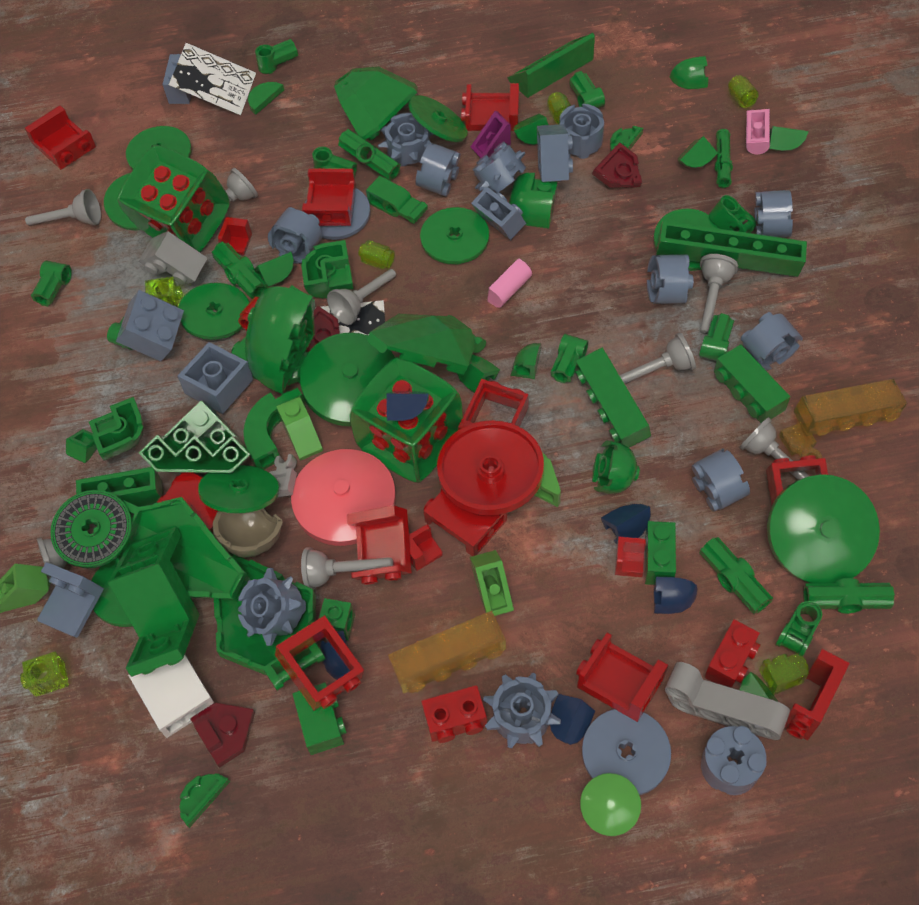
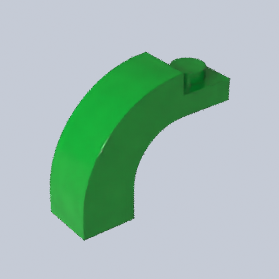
M298 387L283 393L277 399L270 392L262 397L250 410L244 424L243 434L246 448L251 454L250 458L255 467L264 470L275 464V458L279 456V453L271 440L274 428L281 422L276 406L298 397L301 398L305 406L303 395Z

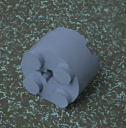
M582 104V107L576 108L575 105H572L561 113L559 124H564L566 130L570 131V136L572 135L573 148L568 150L570 154L585 159L601 147L604 134V119L602 112L598 108L589 104Z
M429 144L420 161L422 163L421 171L417 170L416 186L447 197L451 188L450 181L451 179L455 180L459 173L457 165L461 153L437 144Z
M791 191L755 192V204L759 206L754 208V218L758 223L756 234L780 238L791 237L793 219L791 220V212L793 211Z
M288 207L269 231L268 242L272 249L276 247L280 251L279 256L292 252L293 263H302V259H305L306 255L314 250L313 246L318 245L322 239L319 219L313 214L308 215L303 211Z
M688 255L651 256L647 272L652 273L651 280H647V291L650 301L654 302L653 304L687 302L688 289H692L694 283L693 275L689 274Z
M768 312L759 319V324L752 330L746 331L740 340L743 342V347L765 370L772 369L770 364L777 362L780 365L789 359L800 347L797 342L798 340L802 341L803 337L783 314L773 315L771 312Z
M724 448L692 465V470L695 474V477L692 478L693 483L699 492L705 491L708 496L706 498L707 504L713 512L721 510L750 494L748 481L742 483L740 475L744 472L738 461L728 450L724 452Z
M745 726L721 728L709 738L701 759L702 774L708 784L716 790L718 789L729 795L744 794L754 787L766 767L765 748L759 738ZM731 757L732 759H736L738 761V764H736L735 761L729 762L728 758Z

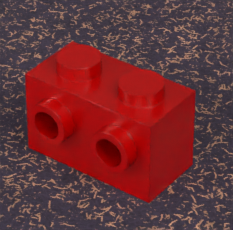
M734 619L711 660L704 678L730 688L733 687L735 681L741 683L748 671V668L744 666L747 658L753 660L761 644L756 642L760 632Z
M477 685L421 701L432 742H449L455 738V735L462 733L467 735L477 734L487 724V716Z

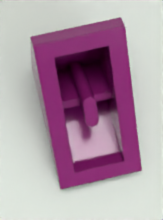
M495 111L470 147L482 158L485 155L490 157L495 152L494 149L502 142L511 146V125L498 111Z

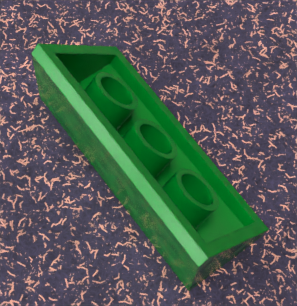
M594 33L576 38L507 77L509 82L519 83V91L529 98L594 59Z

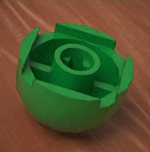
M606 440L601 445V447H605L603 453H597L592 482L598 481V487H594V490L598 492L618 494L628 489L633 481L638 479L640 468L637 466L636 457L629 447Z

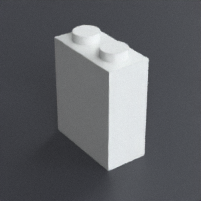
M186 655L177 664L171 666L167 664L158 667L149 674L143 675L141 673L133 677L128 675L157 727L166 738L192 722L190 720L191 717L214 703Z

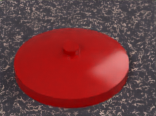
M480 421L461 428L445 442L437 461L438 479L448 499L461 509L479 515H500L520 508L536 494L544 476L543 453L534 437L521 427L504 421Z

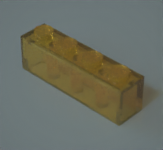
M889 379L802 396L794 409V413L806 436L815 434L821 436L830 431H846L855 426H870L885 420L887 422L894 421L900 417L901 412L908 403L895 380Z
M489 611L388 654L402 693H415L422 690L425 684L434 680L436 682L446 680L451 676V673L460 669L463 671L469 670L476 666L478 661L485 658H497L506 650V639L493 612Z

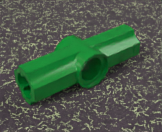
M347 129L340 135L338 146L389 181L397 177L401 164L350 129ZM372 150L371 157L367 159L368 152Z
M222 241L215 246L212 256L224 269L228 280L233 285L238 284L251 299L259 297L262 291L268 288L266 282L255 272L254 266L248 257H241L229 243Z
M719 537L712 538L700 549L699 553L716 571L717 578L723 588L729 593L734 592L753 614L760 613L772 602L773 597L755 578L750 564L743 558H737Z
M844 578L834 583H805L803 600L804 602H814L821 609H837L840 613L851 614L862 609H891L894 605L895 594L890 583H859L857 579Z

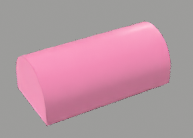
M770 109L747 111L746 148L752 154H763L770 147Z
M520 258L517 259L489 287L488 302L495 307H502L532 276L530 267Z

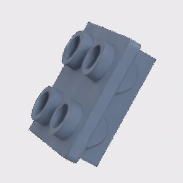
M46 562L41 572L51 577L48 582L55 585V588L37 620L77 638L104 588L83 576Z

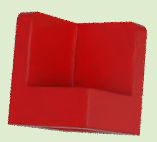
M226 217L218 236L219 243L222 241L229 243L239 255H245L252 237L248 220Z
M428 524L409 534L411 564L416 571L443 555L442 550L432 538L431 528Z
M618 537L615 575L643 576L646 539Z

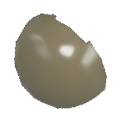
M264 508L249 513L218 511L213 521V533L229 553L239 557H255L265 553L279 539L283 522L276 514L273 517L270 516Z

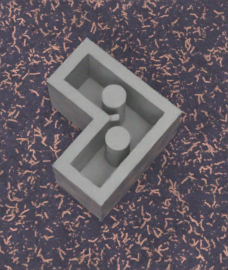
M167 231L151 238L138 262L143 264L144 269L152 274H160L167 271L173 275L172 278L176 282L188 284L195 282L207 257Z

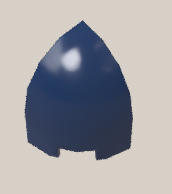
M393 391L386 393L387 421L413 419L424 410L429 400V393L417 391Z
M644 504L625 505L601 517L605 529L611 528L617 538L614 539L616 544L618 543V537L639 538L643 535L651 517L650 506Z
M656 577L654 584V613L674 614L681 613L690 608L696 600L697 585L683 578Z
M344 631L337 632L348 647ZM321 641L320 650L325 657V660L322 661L324 667L334 679L338 680L350 672V670L330 642Z
M558 694L551 713L559 718L561 723L550 725L552 733L558 740L570 745L578 743L585 736L595 710L582 699Z

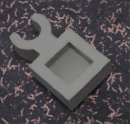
M288 454L286 462L280 456H277L274 461L277 469L269 473L278 481V497L293 495L297 476L294 468L297 461L292 454Z

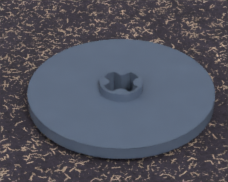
M355 188L351 226H320L322 238L330 240L344 239L358 233L367 224L370 217V204L363 192Z
M613 709L597 717L587 729L583 739L582 757L585 768L592 779L606 773L621 775L632 782L640 796L656 788L666 776L671 761V747L664 729L648 714L643 713L639 721L636 722ZM627 746H630L632 748L631 753L634 756L628 755L626 758H623L621 756L622 751L619 748L625 749Z

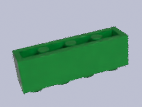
M603 347L576 360L578 370L575 371V374L581 385H587L589 390L586 393L591 403L598 404L600 409L597 412L604 424L608 422L611 429L608 431L612 440L630 448L651 437L649 424Z

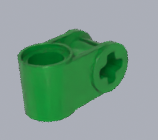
M729 195L722 196L709 213L710 220L720 229L751 233L756 227L755 218L736 199Z
M811 601L800 603L775 645L788 648L797 653L798 658L802 659L822 618V610L819 605ZM801 614H808L812 617L813 622L803 620Z

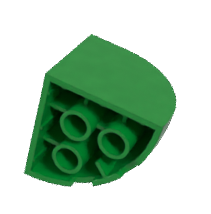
M274 286L262 291L255 306L248 314L247 320L249 324L245 339V355L248 367L255 378L266 387L283 394L315 335L313 296L292 288Z

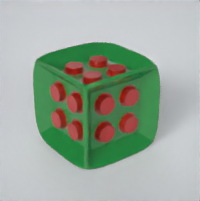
M154 145L142 156L125 181L118 196V203L129 219L150 237L153 238L169 231L198 252H201L223 221L230 205V199L216 176L203 165L174 150Z
M395 357L376 374L358 396L350 412L353 436L361 450L375 456L394 473L417 483L424 480L437 466L438 456L443 445L458 431V426L463 419L461 397L452 385L411 361L402 360L400 357ZM393 391L429 393L428 403L419 415L404 421H387L386 393Z

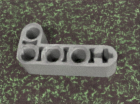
M677 662L665 687V692L671 704L678 710L726 726H745L753 734L772 740H779L781 738L790 714V709L780 702L703 680L697 668L684 662Z

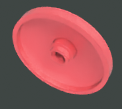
M354 449L330 451L310 461L298 474L293 495H291L292 509L300 527L313 539L334 546L357 544L356 527L347 525V514L392 506L396 503L395 485L388 468L375 456Z

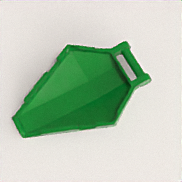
M399 313L372 330L367 337L368 343L381 353H385L387 349L401 353L399 357L402 360L435 367L437 362L447 364L446 369L448 371L464 375L469 366L472 354L481 352L486 346V340L482 337H476L468 326L452 315L437 316Z
M179 497L141 507L122 500L128 507L130 514H134L132 518V534L128 544L177 526L181 537L170 561L190 598L235 599L247 574L184 498ZM124 551L115 559L117 564L120 561Z
M231 554L247 575L235 599H214V616L217 621V652L224 659L267 675L276 691L284 687L283 683L291 678L275 656L276 646L315 622L316 595L313 589L297 581L296 583L292 582L300 592L302 599L306 602V610L301 615L297 626L293 629V633L276 636L272 646L266 645L262 634L254 633L248 637V630L243 627L238 614L242 615L238 611V607L242 604V601H238L239 596L247 582L263 578L268 567L253 560L247 561ZM274 571L277 580H285L282 574ZM316 643L293 657L302 670H305L315 662L319 664L325 660L323 653Z

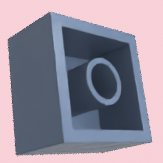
M564 124L537 126L538 172L542 182L569 180V173H573V160L568 150L573 148L572 135L570 136V131L566 130Z
M138 290L128 304L116 342L162 361L172 350L184 310Z
M210 342L178 375L186 395L199 402L201 400L207 402L212 409L222 414L253 381L247 361Z

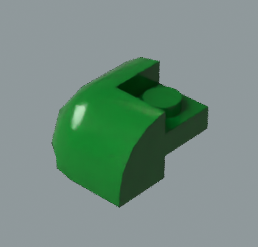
M524 173L514 180L509 204H515L522 210L523 214L521 216L526 222V226L550 228L558 182H542L540 179H535V173Z
M345 240L313 246L314 250L307 254L305 259H302L301 268L304 287L307 293L313 297L324 299L334 289H354Z
M134 397L111 405V413L89 421L93 432L92 436L103 461L129 451L138 445L143 436V419Z

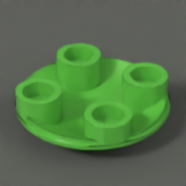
M606 773L596 776L585 786L581 795L580 806L584 820L594 831L606 836H617L629 831L638 821L641 812V799L636 787L627 778L614 773Z

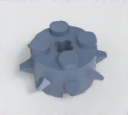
M412 113L399 114L392 117L391 123L381 129L386 140L378 144V147H387L388 155L401 164V167L415 164L421 161L426 147L431 144L429 136L433 135V133L423 127L412 116Z
M502 142L494 149L495 152L490 157L485 155L476 162L477 165L473 168L474 175L480 181L475 189L481 191L487 186L497 193L506 188L514 181L517 171L523 173L526 169V166L521 161L525 152L521 153V151L515 153L510 145Z
M267 568L263 578L247 582L239 596L238 601H242V604L238 607V611L242 615L238 614L243 627L248 630V637L254 633L262 634L266 645L272 646L276 636L293 633V629L297 626L301 615L306 610V602L302 599L297 587L292 584L293 577L290 576L284 581L277 580L273 568Z
M531 673L529 677H516L515 680H512L506 674L503 675V684L499 686L495 695L484 696L483 699L493 707V717L485 725L486 729L497 730L499 734L507 739L509 748H512L516 743H535L538 747L543 745L542 736L545 734L548 726L561 723V720L551 713V703L558 696L557 690L545 691L543 685L536 681L535 673ZM521 708H526L524 713H518L517 711H520Z

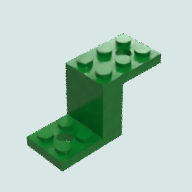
M177 526L128 544L108 581L109 586L139 637L126 666V670L131 677L141 673L146 675L158 667L167 664L171 666L180 662L184 658L200 615L170 561L181 537Z

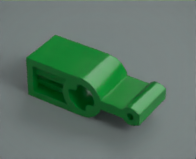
M379 176L366 189L370 205L393 217L400 215L411 223H415L428 209V205L425 202L416 200L405 188L382 176Z

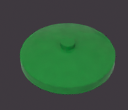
M340 333L320 341L308 352L300 371L301 391L307 405L316 415L330 423L351 426L350 412L356 399L376 374L389 361L395 358L392 351L387 349L385 353L379 352L368 343V335L360 333Z
M814 475L793 482L778 495L769 512L767 536L776 560L792 576L808 583H834L840 579L853 578L868 566L878 547L880 526L874 505L858 486L838 476Z

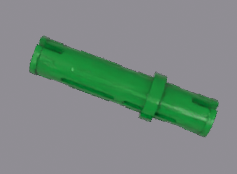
M720 129L716 132V151L718 152L717 161L715 162V171L717 172L716 183L721 188H727L732 183L731 171L733 163L730 159V132L727 129Z

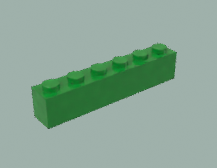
M662 221L658 235L656 256L688 255L689 261L700 262L701 258L705 255L720 254L733 258L737 261L738 268L798 277L806 263L807 241Z

